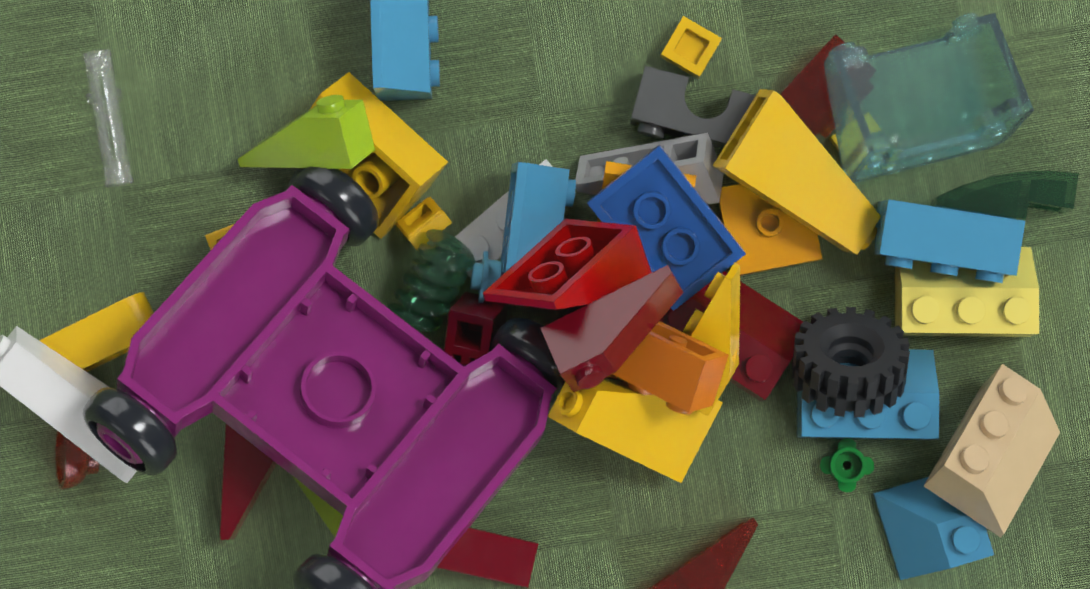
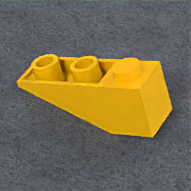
M735 262L726 276L717 272L704 294L705 297L711 300L704 313L696 309L683 330V333L729 355L713 406L698 410L706 416H709L739 365L740 265Z

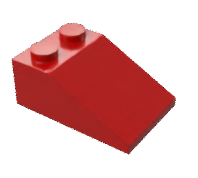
M564 219L483 292L485 301L558 310L590 304L652 272L636 225Z

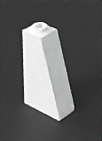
M18 326L14 328L8 337L1 335L0 386L125 483H128L137 471L106 449L89 430L83 417V409L90 398L101 388L110 387Z

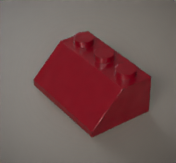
M741 281L739 365L732 375L730 382L762 402L767 399L792 360L796 332H799L803 321ZM711 282L674 311L670 308L660 322L683 332L694 311L697 309L704 313L711 300L705 297L704 294Z

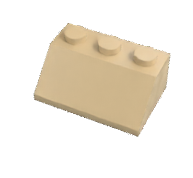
M1002 364L980 387L924 484L925 488L1000 538L1005 534L1060 434L1041 389Z

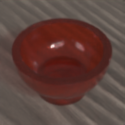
M57 431L55 443L56 478L59 489L64 490L82 483L87 474H98L100 463Z

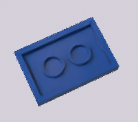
M660 144L587 201V204L601 222L636 225L651 272L666 265L670 267L684 292L671 307L673 311L709 284L717 272L723 273L746 254L744 249Z

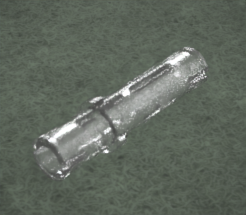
M96 50L84 53L83 59L85 60L90 93L86 94L87 104L92 105L98 145L106 181L105 187L134 183L131 176L126 137L119 100L123 98L122 90L116 88L111 50ZM100 78H103L104 92L108 107L107 114L104 106V98L102 94ZM109 123L111 124L113 142L116 153L115 160L113 157L110 134L108 129Z

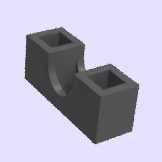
M645 66L630 124L638 126L637 133L651 138L663 139L664 133L677 137H686L708 132L712 145L723 149L756 96L733 89L727 108L721 115L711 119L700 118L688 109L685 102V90L689 77Z

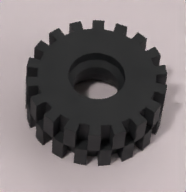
M836 307L827 309L826 317L818 312L811 316V323L804 321L800 325L799 332H796L792 362L793 386L796 392L802 391V399L808 404L816 400V409L825 412L830 407L835 409V416L844 417L845 411H853L854 418L864 417L865 410L870 409L873 415L879 414L883 411V404L891 408L896 404L897 396L901 398L904 392L910 354L908 338H903L904 331L899 325L891 328V319L883 316L878 320L875 318V311L866 309L864 314L856 313V307H846V313H839ZM841 363H851L859 366H846Z

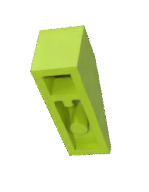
M330 95L319 99L316 102V106L271 134L239 157V166L352 169L375 151L363 100H344L342 95Z

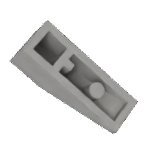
M707 132L580 156L575 180L577 192L596 195L602 190L606 161L634 165L659 144L682 173L696 175L695 189L707 204L720 202L723 172L713 167L717 155Z

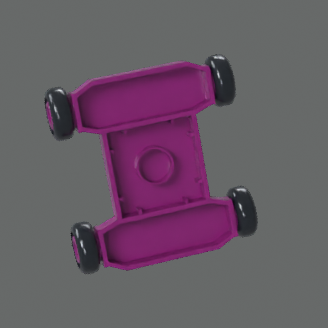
M319 167L298 168L290 178L286 191L251 205L134 334L131 339L124 370L117 378V389L105 387L98 390L85 405L83 417L92 434L119 460L142 474L155 476L162 473L177 455L175 436L183 428L210 413L215 414L343 515L337 535L329 545L327 555L313 554L296 569L293 575L295 589H408L427 580L538 444L546 427L550 402L555 403L565 380L558 371L540 329L544 326L526 318H510L493 335L491 342L492 351L468 365L462 366L335 268L340 250L344 245L360 246L376 230L379 223L378 212L369 195L348 174L340 169Z

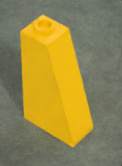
M760 89L714 162L713 167L842 251L858 255L860 250L866 249L874 240L877 234L876 224L881 218L880 214L785 99L774 90Z
M604 378L599 385L590 389H581L577 392H573L568 384L564 383L547 417L679 483H682L723 402L718 400L709 416L704 415L698 410L692 414H681L669 409L666 406V401L655 395H644L631 390L628 387L629 382L623 379Z

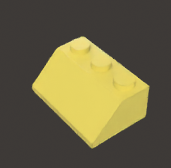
M1021 247L1017 276L1004 275L1003 283L975 279L977 270L959 268L957 276L930 272L931 263L914 260L912 269L895 267V327L900 326L904 331L903 336L1031 337L1039 334V285L1031 247Z

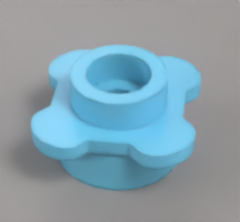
M488 251L483 252L482 263L474 262L472 267L470 289L478 290V303L484 302L483 292L501 277L502 262L489 260Z

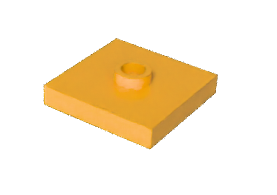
M741 184L721 188L719 208L722 223L746 252L742 258L735 262L740 265V276L823 259L818 234Z

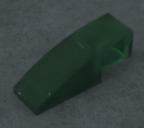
M1049 170L1022 171L990 176L964 184L937 196L931 201V206L1023 221L1026 220L1028 208L1066 214L1074 209L1079 173Z

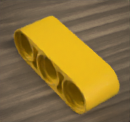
M136 293L39 341L84 371L89 372L127 353L132 337L154 312L145 293Z

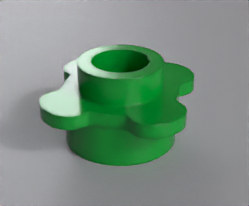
M845 438L839 441L838 449L831 456H824L821 459L820 469L824 474H830L838 482V489L840 491L848 493L855 490L856 482L864 475H869L873 472L874 462L872 458L864 457L856 449V442L854 440ZM845 461H849L851 463V468L849 470H845L843 468V463Z

